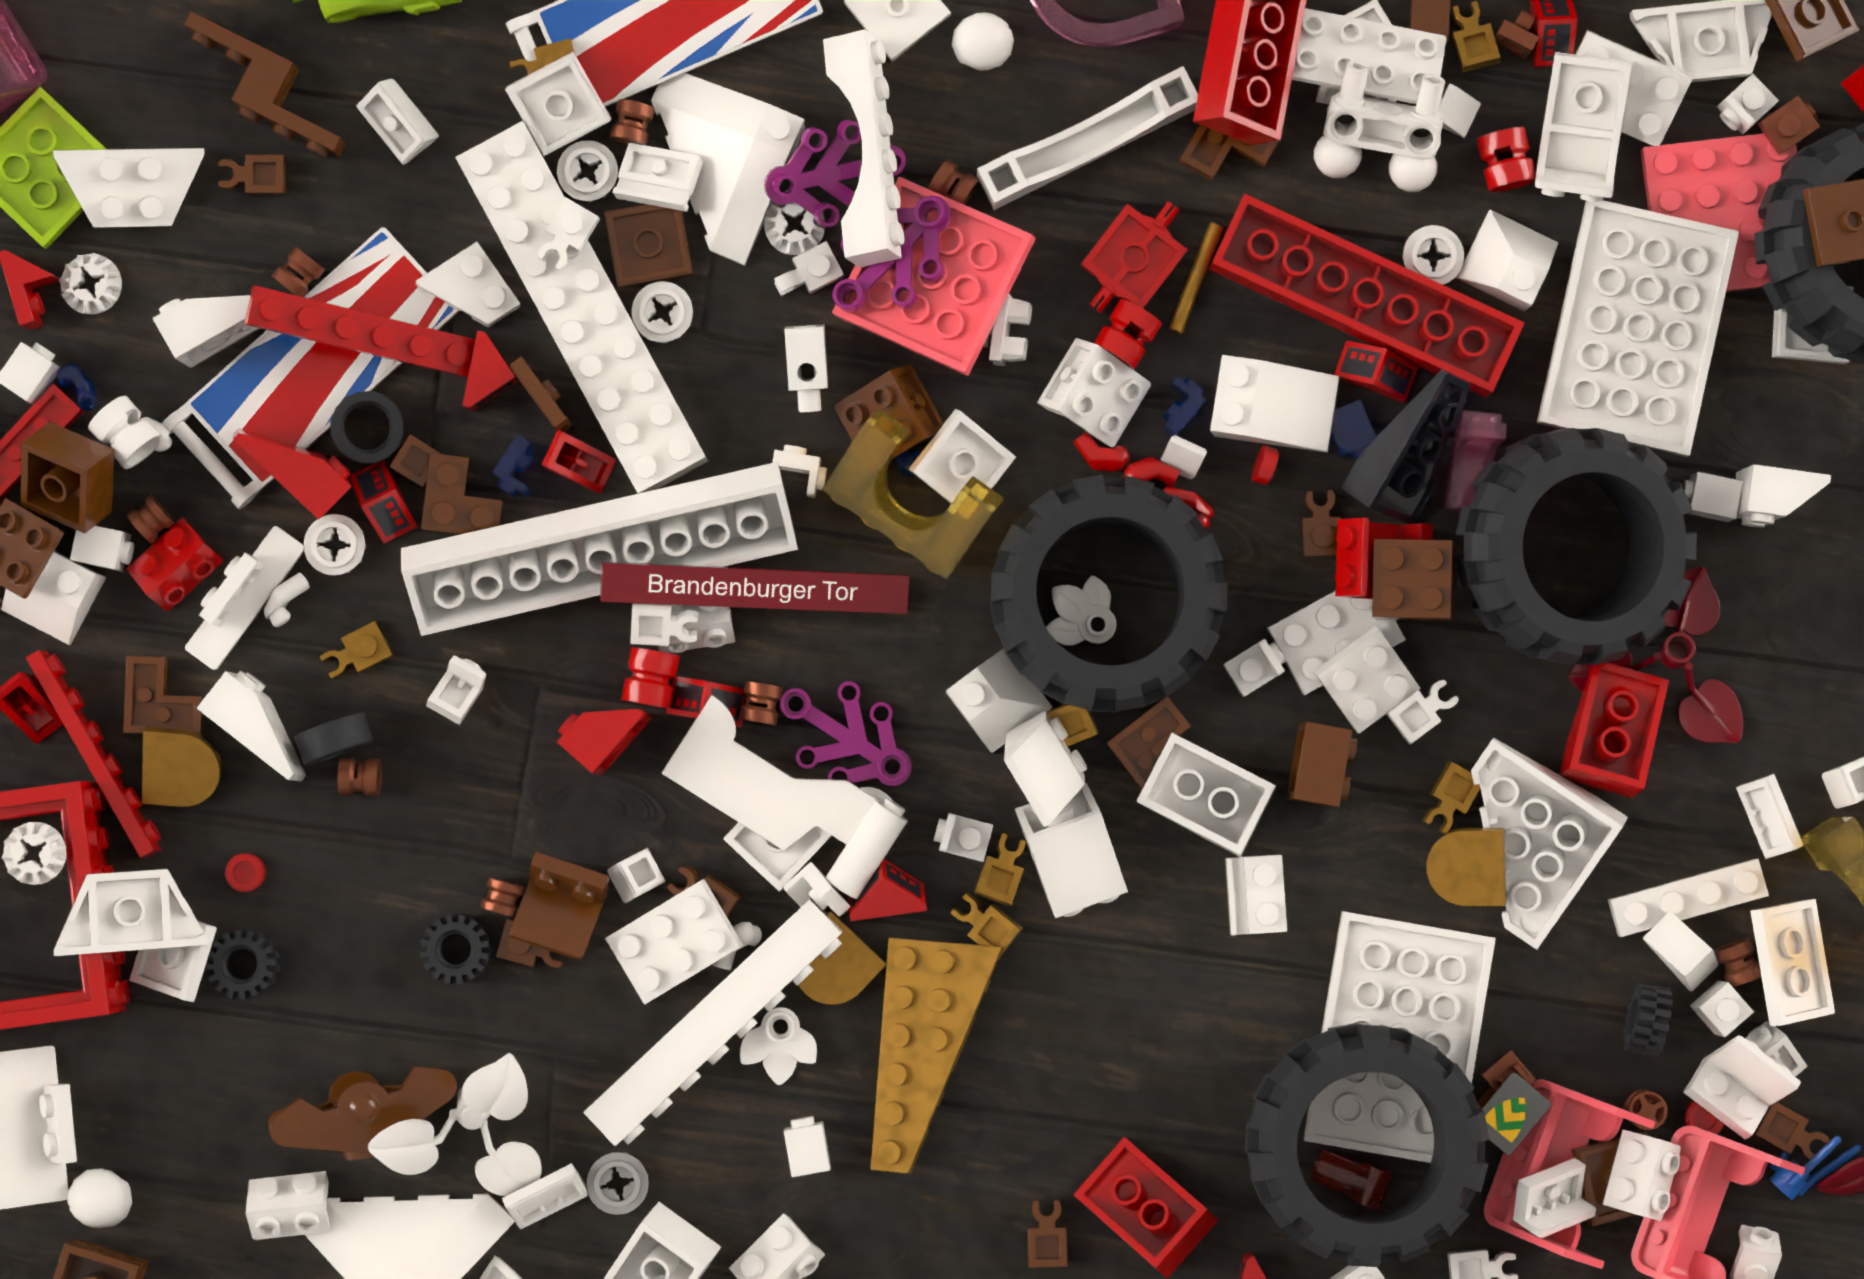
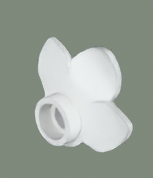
M1092 575L1084 584L1083 589L1072 585H1060L1052 588L1053 604L1060 617L1050 622L1046 629L1056 642L1068 646L1076 645L1084 640L1100 644L1108 641L1114 635L1117 625L1116 618L1109 610L1111 594L1103 581ZM1095 617H1100L1104 621V628L1100 632H1095L1091 628V621Z
M784 1007L774 1008L764 1016L761 1026L750 1030L745 1035L740 1048L741 1063L748 1065L763 1061L767 1074L777 1085L783 1084L792 1075L797 1061L812 1064L816 1062L817 1057L815 1039L809 1032L800 1028L797 1015ZM778 1019L785 1020L788 1024L787 1032L783 1034L777 1033L773 1028L774 1022Z

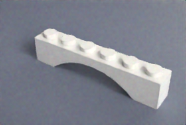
M866 29L823 39L826 74L839 86L851 103L859 123L862 138V167L859 183L852 202L841 220L844 256L858 267L901 259L900 245L904 244V232L897 216V208H900L901 200L899 191L894 185L893 172L897 170V161L893 150L890 148L889 136L893 134V124L886 109V99L889 98V86L882 70V63L886 61L884 46L880 40H877Z
M1184 66L1148 83L1100 113L1062 132L1011 151L977 168V178L993 210H996L1195 111L1198 93Z

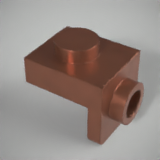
M1796 96L1757 124L1778 155H1781L1820 127L1816 121L1818 117L1814 108L1807 101L1802 102L1799 96Z

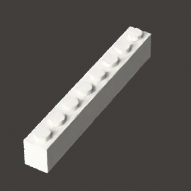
M812 898L809 899L583 1113L614 1146L622 1140L627 1145L630 1144L645 1129L640 1123L650 1113L657 1118L673 1103L668 1097L678 1087L685 1092L701 1077L696 1070L706 1060L712 1065L715 1064L729 1050L725 1043L735 1033L741 1039L757 1024L753 1018L757 1012L763 1007L770 1012L786 997L781 990L791 980L796 985L800 984L814 970L809 964L819 954L826 959L842 944L837 937L843 931Z

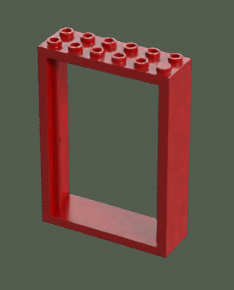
M75 781L0 792V820L60 812L63 838L66 846V862L72 907L86 875L115 873L113 866L107 863L106 850L110 849L111 840L108 828L103 827L101 812L106 809V800L102 790L98 789L97 782ZM125 951L78 954L83 990L1 1001L0 1030L126 1011L125 1003L130 1002V988L128 981L122 980L121 965L125 964Z

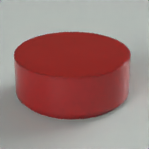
M1266 445L1262 446L1253 467L1252 482L1262 485L1269 484L1278 462L1279 452L1277 449Z
M243 853L234 856L228 862L225 876L228 884L233 889L240 892H249L256 890L262 885L266 877V868L258 856Z
M1694 1100L1685 1108L1683 1115L1685 1126H1695L1714 1134H1718L1724 1126L1723 1122Z

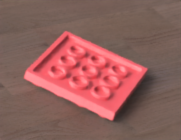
M1763 133L1643 147L1640 152L1648 211L1739 231L1726 292L1763 288L1762 285L1771 282L1767 264H1756L1754 234L1764 230L1765 220L1759 218L1758 210L1768 185L1780 179L1782 166L1797 154L1796 144L1781 155H1778Z
M898 177L895 186L900 194V208H913L924 197L938 196L944 199L951 209L950 223L939 234V261L944 266L943 276L937 281L930 282L920 274L919 263L924 258V239L922 236L913 245L912 288L917 294V300L911 308L902 309L892 300L891 293L896 282L895 263L866 292V301L861 309L856 312H845L835 305L832 314L846 322L969 376L1036 238L1028 232ZM936 210L931 211L927 216V221H935L939 216V212ZM901 224L902 229H903V232H904L911 224ZM929 264L925 270L926 274H933L937 270V264ZM855 265L848 279L856 280L869 266L858 267ZM902 291L898 296V300L900 302L908 300L910 291ZM849 293L846 297V303L855 302L857 293Z

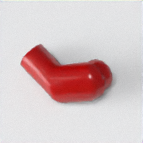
M1085 432L1073 441V444L1088 465L1096 471L1117 472L1122 470L1124 465L1129 462L1130 456L1126 448L1122 446H1116L1115 449L1099 447L1088 432Z
M1147 457L1129 464L1124 470L1125 475L1123 478L1130 476L1144 481L1155 479L1173 487L1181 470L1158 459Z
M1169 486L1164 488L1163 492L1173 497L1177 495L1197 513L1196 517L1205 529L1210 527V520L1214 518L1213 508L1197 493Z

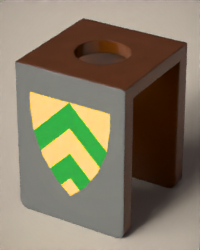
M1514 1072L1508 1075L1495 1092L1489 1087L1477 1101L1480 1109L1484 1110L1490 1139L1487 1141L1507 1156L1511 1155L1551 1106L1550 1101Z

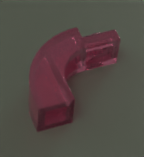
M1462 411L1450 454L1443 512L1460 514L1462 506L1471 505L1476 495V492L1472 490L1473 482L1486 465L1494 461L1497 447L1506 438L1507 424L1501 423L1502 414Z

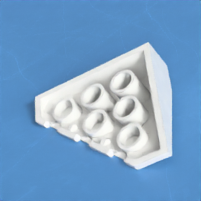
M683 73L658 84L651 102L656 115L661 114L669 134L665 138L670 150L699 155L703 161L693 195L689 199L695 214L700 213L707 231V235L704 237L709 250L745 266L763 226L765 216L773 203L764 190L765 177L774 167L787 165L805 131V121L803 118L771 104Z
M1493 738L1471 770L1474 785L1480 784L1484 806L1480 807L1479 810L1483 828H1504L1507 900L1506 911L1502 912L1504 927L1537 950L1623 828L1628 817L1596 795Z
M489 1193L473 1194V1199H449V1194L419 1195L418 1200L395 1201V1196L364 1197V1202H340L339 1197L327 1198L326 1210L330 1222L329 1231L304 1235L344 1279H461L515 1221L509 1212Z

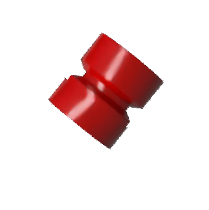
M1525 127L1499 130L1477 138L1481 161L1488 163V167L1484 170L1488 192L1507 191L1535 182L1536 173L1533 160L1525 155L1530 149ZM1513 153V158L1500 161L1499 155Z
M1120 299L1109 317L1112 323L1111 326H1103L1094 344L1101 346L1132 370H1135L1145 353L1143 344L1152 342L1162 323L1140 306L1128 300ZM1125 327L1134 331L1132 336L1123 331Z
M631 647L628 669L633 672V676L625 679L621 700L670 709L674 688L668 683V680L676 677L680 656Z

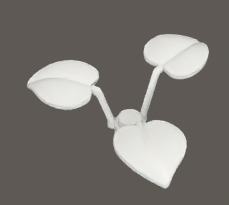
M511 1053L506 1054L490 1065L478 1069L466 1079L463 1087L457 1094V1109L449 1111V1118L437 1136L434 1137V1127L430 1122L421 1119H409L395 1123L382 1130L368 1144L369 1152L391 1170L406 1175L419 1174L427 1171L437 1162L438 1149L435 1145L441 1144L444 1141L452 1125L458 1120L466 1129H481L485 1148L489 1156L477 1161L475 1172L479 1183L486 1190L500 1196H507L539 1180L542 1170L540 1157L531 1146L521 1142H508L501 1145L496 1151L490 1138L487 1121L490 1114L500 1120H511L524 1110L528 1101L526 1078L519 1063Z

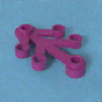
M850 119L842 121L837 128L836 137L815 169L802 172L812 153L822 151L827 145V136L822 130L814 127L806 129L801 136L800 145L787 165L776 166L766 175L764 190L768 198L778 204L795 202L814 215V219L818 224L825 227L834 226L839 220V210L837 207L827 202L820 203L803 189L819 186L848 207L850 206L855 192L839 181L860 176L862 159L838 164L850 144H856L862 139L859 123ZM853 125L855 127V134L847 139L845 130L848 126ZM817 133L819 135V142L811 147L809 138L812 134ZM890 144V148L897 158V170L893 172V176H896L904 169L906 157L900 148ZM783 179H788L790 183L788 190L781 192L779 190L780 182ZM830 208V219L823 221L821 218L823 210Z
M927 196L918 201L913 208H897L898 222L900 224H911L904 231V244L900 245L902 258L870 265L856 280L844 279L838 282L833 289L832 295L834 302L840 309L845 312H856L861 309L866 301V292L895 263L896 282L891 293L892 300L902 309L911 308L917 300V294L912 288L913 245L922 236L924 239V258L919 263L920 274L930 282L937 281L943 276L944 266L939 261V234L949 225L951 220V209L944 199L938 196ZM936 210L939 212V216L935 221H927V216L931 211ZM842 238V239H841L840 246H841L842 251L844 252L843 238ZM931 263H936L937 270L933 274H926V267ZM902 291H910L908 300L904 302L898 300V296ZM851 292H856V301L850 304L846 303L847 295Z
M846 681L839 686L837 692L840 701L844 704L849 729L812 706L811 699L805 691L793 688L783 694L780 700V707L788 718L795 720L804 718L839 741V743L816 748L811 746L801 747L796 753V762L800 767L810 769L819 762L860 754L872 763L849 770L844 767H835L829 772L828 779L832 780V776L836 771H843L847 775V781L851 783L878 778L885 785L897 786L905 782L910 776L912 769L911 760L903 750L896 748L891 726L893 711L887 703L878 702L870 709V718L877 724L880 750L867 741L858 701L861 691L856 683ZM853 686L856 689V697L852 700H845L842 697L844 687ZM793 697H799L803 700V708L798 712H794L789 708V701ZM883 706L888 709L889 715L886 720L878 721L875 719L874 711L877 707ZM804 750H811L815 755L814 761L809 765L803 764L800 760V754ZM895 759L899 762L900 770L896 774H889L885 770V764L888 760Z

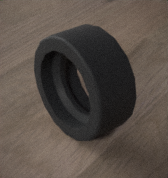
M359 391L345 397L335 408L330 422L331 437L337 449L348 459L362 464L377 463L390 457L399 447L404 433L403 418L397 406L387 396L374 391ZM371 404L379 407L386 413L390 421V432L387 440L381 446L372 450H363L355 447L348 441L344 432V422L353 408Z
M364 713L345 716L318 725L294 737L304 765L316 764L367 746L374 741Z

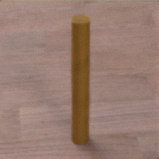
M1210 222L1168 328L1173 332L1179 334L1184 332L1224 229L1218 224Z

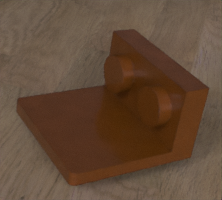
M912 364L889 370L834 406L868 471H874L915 445L932 439L944 424Z
M5 498L0 506V585L19 597L26 599L64 533L59 528L41 519L42 516Z
M535 852L530 865V881L510 929V937L576 960H582L608 893L609 876Z

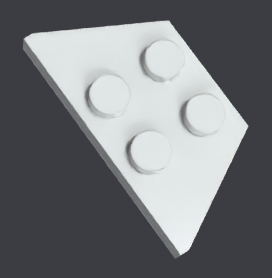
M1721 0L1632 10L1629 15L1630 20L1658 62L1692 76L1691 82L1746 77L1752 74L1772 13L1765 0Z
M204 148L53 150V157L93 227L172 226L205 154Z
M168 869L88 874L56 943L54 956L209 945V939L179 891Z

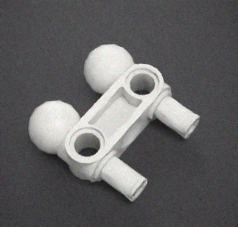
M1358 61L1347 62L1341 91L1331 97L1327 108L1324 135L1318 140L1314 148V160L1317 167L1324 175L1331 178H1345L1358 168L1362 159V148L1392 153L1393 156L1389 162V174L1392 181L1398 188L1407 192H1420L1432 183L1437 173L1435 155L1441 144V131L1444 123V117L1439 112L1445 80L1435 75H1424L1416 106L1363 97L1369 66ZM1341 115H1351L1355 118L1349 124L1340 123L1336 119ZM1419 128H1424L1431 132L1423 138L1412 134Z

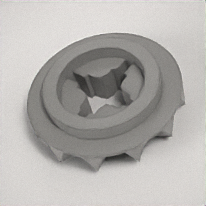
M611 1152L606 1154L593 1164L588 1173L587 1191L590 1199L599 1209L609 1214L620 1215L633 1211L643 1202L648 1192V1174L640 1160L628 1153ZM613 1167H616V1171L619 1172L621 1178H634L633 1181H630L629 1184L623 1187V1199H621L620 1194L617 1193L615 1188H602V1185H606L607 1182L613 1179Z

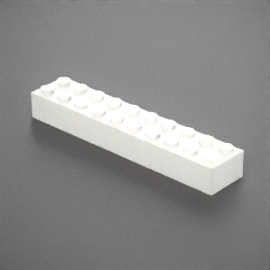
M521 121L456 156V160L637 493L656 490L708 462L589 241L587 240L581 252L572 247L569 248L567 251L568 264L562 271H558L555 268L560 258L558 252H549L544 261L537 257L540 247L554 238V236L546 232V228L565 197L525 123Z
M778 462L404 547L401 548V572L421 636L598 596L600 595L601 562L724 567L798 550L779 465Z

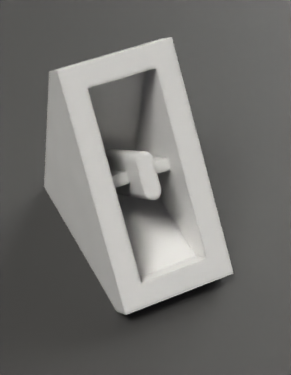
M1670 911L1642 938L1691 992L1719 965L1713 949Z

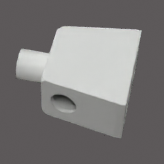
M825 325L786 327L784 331L789 391L797 390L799 412L822 411L820 389L828 388ZM810 363L814 366L813 378L806 379L801 376L802 364Z

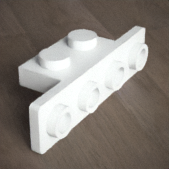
M274 526L253 555L244 553L241 558L236 556L226 567L224 575L227 578L218 589L213 587L202 600L201 606L204 609L199 616L205 620L186 644V651L211 669H218L267 603L273 589L281 584L304 552V545L281 528Z

